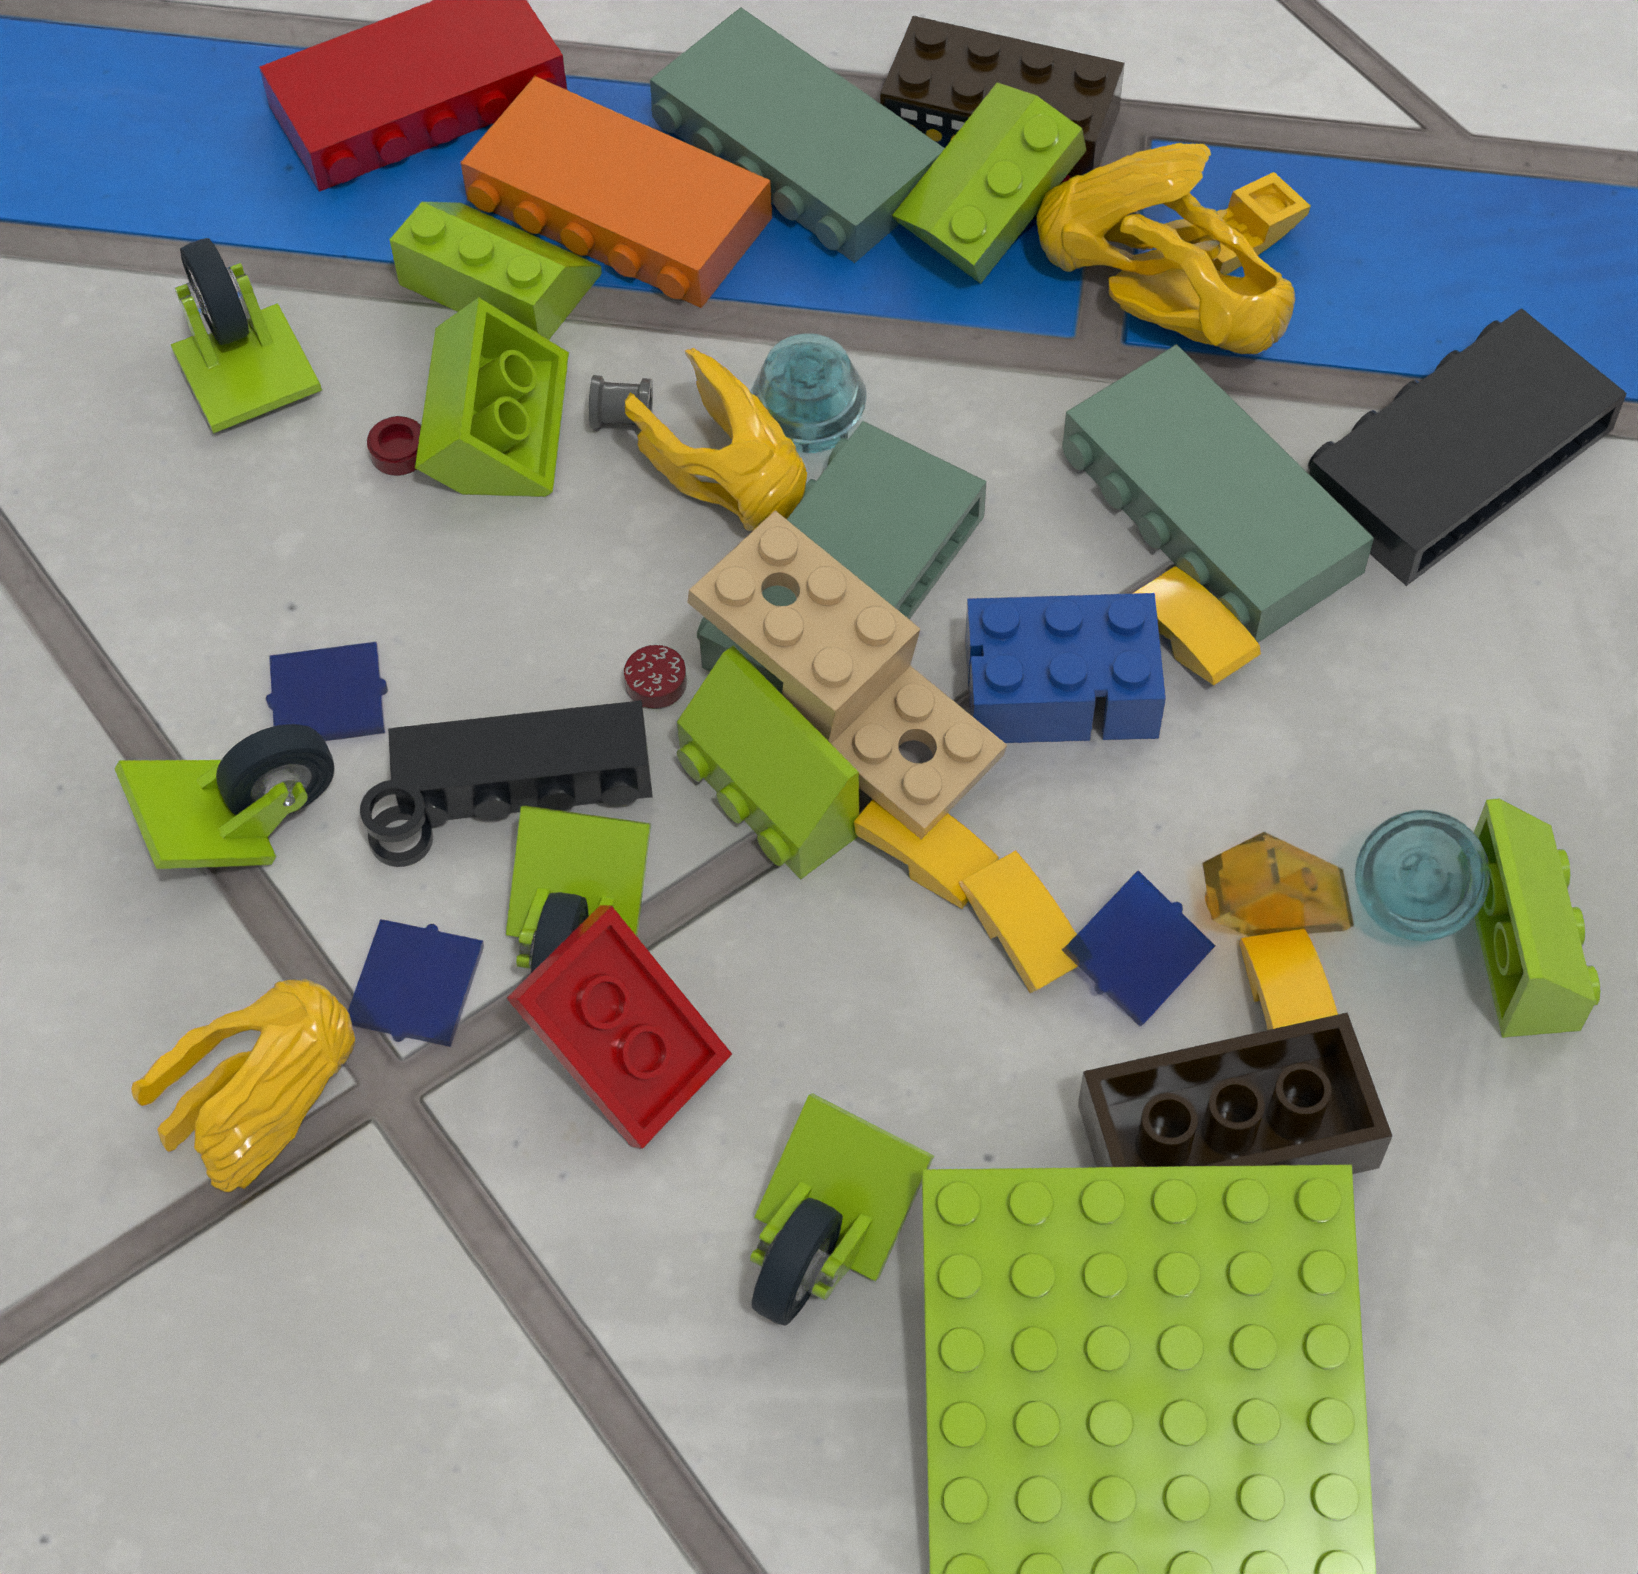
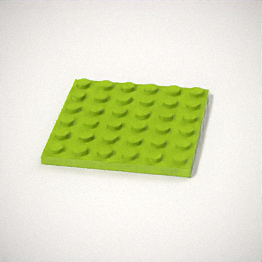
M1352 1165L922 1169L929 1574H1376Z

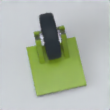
M209 238L197 240L180 248L181 260L189 282L175 287V292L192 336L170 345L213 433L322 391L321 384L279 304L276 303L260 310L248 276L244 273L242 264L238 263L226 268L217 248ZM200 316H204L212 333L207 334Z
M284 724L260 730L244 738L233 746L222 760H119L114 770L156 869L272 865L276 855L268 836L287 815L306 807L327 789L333 779L335 766L332 754L325 740L315 729L300 724Z
M521 806L506 928L507 936L519 937L520 948L516 959L517 967L531 969L532 973L600 905H612L638 937L651 823Z
M813 1093L809 1094L754 1218L767 1225L759 1236L760 1241L757 1249L750 1256V1261L762 1267L753 1292L752 1309L765 1318L785 1326L798 1315L811 1294L827 1300L836 1284L850 1269L873 1281L878 1280L922 1185V1169H929L934 1155Z

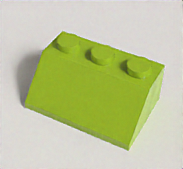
M997 82L896 209L892 217L981 284L1037 214L1045 193L1053 187L1060 185L1086 152L1083 130L1037 95Z
M421 202L389 239L399 285L457 312L479 297L548 340L602 274L601 266L457 202Z
M479 297L435 328L415 469L462 495L546 497L551 494L554 487L569 352Z
M734 645L722 653L677 720L680 747L677 750V757L682 767L695 781L699 782L704 778L717 792L716 796L719 804L734 822L739 824L745 821L757 834V840L761 849L775 865L782 866L785 863L801 880L858 837L855 832L854 821L859 816V772Z
M1500 798L1486 799L1462 861V867L1502 1038L1581 1031L1593 1007L1598 1005L1600 1001V981L1595 967L1586 965L1582 949L1585 941L1584 918L1579 907H1572L1567 889L1571 876L1568 855L1564 849L1557 850L1550 824Z

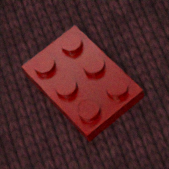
M600 905L506 998L632 1147L643 1149L732 1055L730 1050L612 905Z

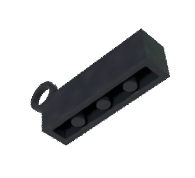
M642 700L388 728L391 780L373 786L365 794L360 805V816L368 832V841L374 856L386 865L405 867L417 863L426 856L433 843L431 827L440 825L446 820L472 817L495 820L506 817L510 813L520 812L521 806L567 811L573 806L606 803L620 806L630 804L637 799L651 798L653 794ZM395 795L398 806L387 808L372 819V810L375 804L386 796ZM397 820H408L403 825L397 827H386ZM420 828L422 829L420 841L412 849L405 852L388 851L379 843V840L384 842L403 841L416 834Z

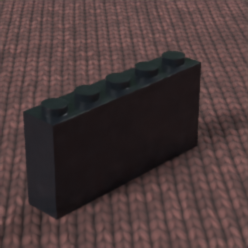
M1521 308L1503 322L1498 320L1491 322L1482 330L1476 341L1463 351L1454 350L1447 354L1440 361L1435 371L1422 381L1412 380L1398 392L1393 402L1378 413L1375 410L1367 412L1354 425L1352 431L1336 443L1329 441L1323 444L1313 454L1308 463L1309 475L1374 537L1370 555L1407 586L1611 432L1627 393Z

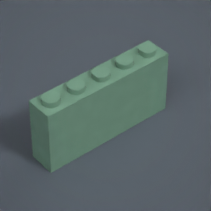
M742 7L650 79L652 118L655 119L656 123L664 131L675 133L696 148L769 179L771 183V203L775 205L785 218L797 221L815 234L825 247L830 250H837L854 263L900 224L893 219V213L945 149Z
M1177 344L1066 411L1062 448L1070 464L1077 470H1084L1100 486L1107 502L1115 509H1122L1136 523L1142 537L1151 547L1155 549L1160 548L1179 569L1212 593L1234 614L1258 643L1365 573L1374 537Z
M862 421L849 439L842 438L837 442L830 454L827 468L817 481L810 479L806 483L805 494L787 520L910 620L984 518L987 481ZM771 586L762 592L763 597L775 606H788L797 600L796 595L784 586ZM705 617L702 618L697 630L702 668L710 672L722 653L734 645L782 694L784 683L709 620Z

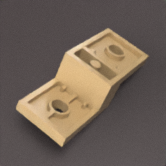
M776 510L689 589L687 603L784 683L782 695L859 772V788L921 840L1004 756L1007 747L1006 743L911 666L920 628ZM771 586H784L796 595L797 600L788 606H775L763 597L762 592ZM906 741H920L930 748L933 758L925 763L910 762L901 755L899 746Z

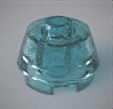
M798 334L777 343L767 355L750 391L751 394L759 398L771 416L779 423L785 436L790 438L794 444L802 445L803 453L827 451L834 448L840 439H847L848 431L862 416L867 400L863 379L846 351L834 340L818 334Z
M1413 810L1387 819L1367 837L1357 858L1355 884L1364 909L1381 928L1404 939L1431 941L1456 933L1477 915L1488 893L1490 883L1489 863L1481 842L1464 823L1441 812Z

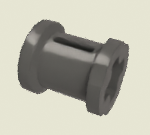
M593 375L589 392L590 428H600L602 423L636 425L625 414V400L629 393H632L652 412V379L642 378L640 384L605 382L603 376Z

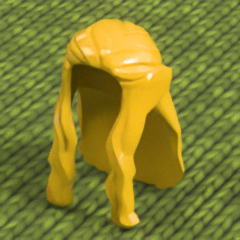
M1176 143L1139 151L1113 163L1095 168L1083 176L1076 175L1068 181L1053 187L1045 193L1037 213L1039 241L1043 251L1046 253V257L1051 263L1066 272H1072L1083 266L1097 265L1110 266L1144 275H1156L1173 268L1183 269L1180 264L1165 258L1159 250L1133 255L1110 245L1108 242L1123 243L1131 248L1140 250L1154 248L1139 240L1133 234L1121 232L1120 226L1123 219L1135 211L1158 204L1173 202L1189 194L1203 178L1202 171L1204 170L1205 163L1209 160V156H1211L1210 149L1205 144ZM1227 210L1217 211L1221 218L1227 222ZM1185 219L1165 223L1175 229L1180 238L1185 242L1208 235ZM1216 240L1193 244L1206 251L1212 262L1220 255L1221 245Z
M1190 193L1176 201L1163 203L1165 206L1175 210L1186 221L1232 250L1239 258L1244 270V277L1225 275L1217 271L1206 251L1182 240L1177 231L1166 224L1153 221L1141 214H1130L1123 219L1120 226L1121 232L1133 234L1139 240L1161 251L1165 258L1180 264L1183 269L1173 268L1156 275H1144L1122 270L1116 276L1109 277V295L1115 302L1120 304L1122 310L1141 320L1176 331L1193 341L1219 346L1221 349L1230 350L1238 354H1258L1272 347L1285 334L1295 304V292L1291 282L1282 278L1280 272H1276V270L1260 259L1246 238L1229 226L1215 209L1203 207Z
M695 348L685 350V355L694 368L697 379L696 386L704 407L714 421L732 439L730 445L720 450L692 448L681 443L669 428L634 394L629 393L625 400V414L641 429V432L637 435L639 451L646 455L655 468L664 474L670 483L681 493L727 508L739 516L744 529L747 531L755 530L775 510L787 519L802 500L805 494L807 471L802 458L796 451V446L790 438L785 436L779 423L771 416L759 398L751 394L749 389L712 357L701 353ZM695 475L712 478L718 483L701 482Z
M292 979L276 982L273 988L250 1006L225 1014L213 1020L209 1025L188 1031L177 1042L173 1050L162 1055L141 1079L132 1083L131 1092L133 1099L141 1106L151 1104L168 1086L177 1082L202 1058L214 1050L223 1039L248 1030L261 1032L252 1051L235 1054L220 1062L209 1076L194 1085L180 1098L174 1111L157 1129L160 1142L168 1152L175 1150L195 1130L194 1149L201 1154V1159L207 1169L206 1174L211 1179V1185L224 1192H231L237 1187L244 1189L257 1178L264 1168L273 1162L285 1146L295 1138L302 1120L321 1095L329 1078L339 1072L342 1064L347 1061L353 1051L355 1036L350 1014L327 988L311 980Z

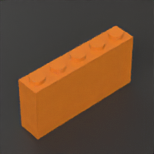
M536 76L460 162L467 201L473 203L478 209L498 214L519 224L527 232L532 234L539 233L565 245L577 255H587L612 267L625 277L639 279L660 289L664 294L673 299H682L699 308L705 305L772 219L771 183L769 179Z

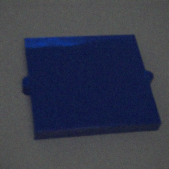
M377 641L269 656L272 693L266 696V702L269 709L273 710L274 726L284 724L305 725L315 729L325 741L386 733L382 695L388 692L386 681L381 679Z
M1137 870L1070 940L1062 951L1096 983L1094 986L1096 993L1100 995L1106 993L1139 1026H1142L1216 945L1182 913L1183 906L1180 902L1171 903Z
M380 919L348 1009L352 1026L391 1034L396 1042H401L406 1037L451 1047L484 949L483 940L441 932L435 924H429L426 928Z

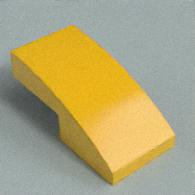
M1272 172L1232 192L1228 208L1225 209L1227 210L1226 223L1241 233L1256 254L1259 255L1308 215L1311 205L1275 172ZM1205 235L1188 243L1197 244L1215 239ZM1220 243V255L1213 261V264L1217 271L1227 275L1242 265L1236 254Z
M1176 566L1134 592L1155 593L1159 633L1171 640L1174 659L1212 685L1217 684L1261 655L1259 643L1234 614L1204 586Z
M873 799L854 821L855 832L858 837L907 864L911 880L961 909L969 900L959 882L999 860V856L949 813L922 840Z
M1016 850L959 882L990 939L998 936L1029 993L1037 991L1091 959L1054 898Z
M1305 929L1243 937L1240 939L1239 945L1254 1002H1261L1268 1030L1338 1015L1324 969Z

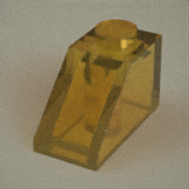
M1262 832L1202 862L1206 883L1205 903L1211 914L1212 921L1250 937L1305 929L1307 934L1345 931L1354 926L1343 869L1266 832Z

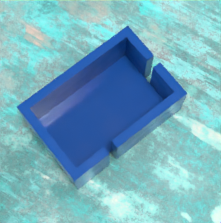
M1155 593L967 599L965 648L970 715L1004 743L1090 741L1096 702L1095 697H1106L1102 724L1103 740L1159 739L1166 696Z

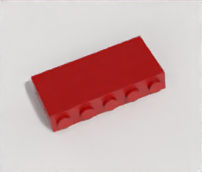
M433 0L259 66L269 107L319 192L495 123L535 76L567 90L563 54L527 0Z

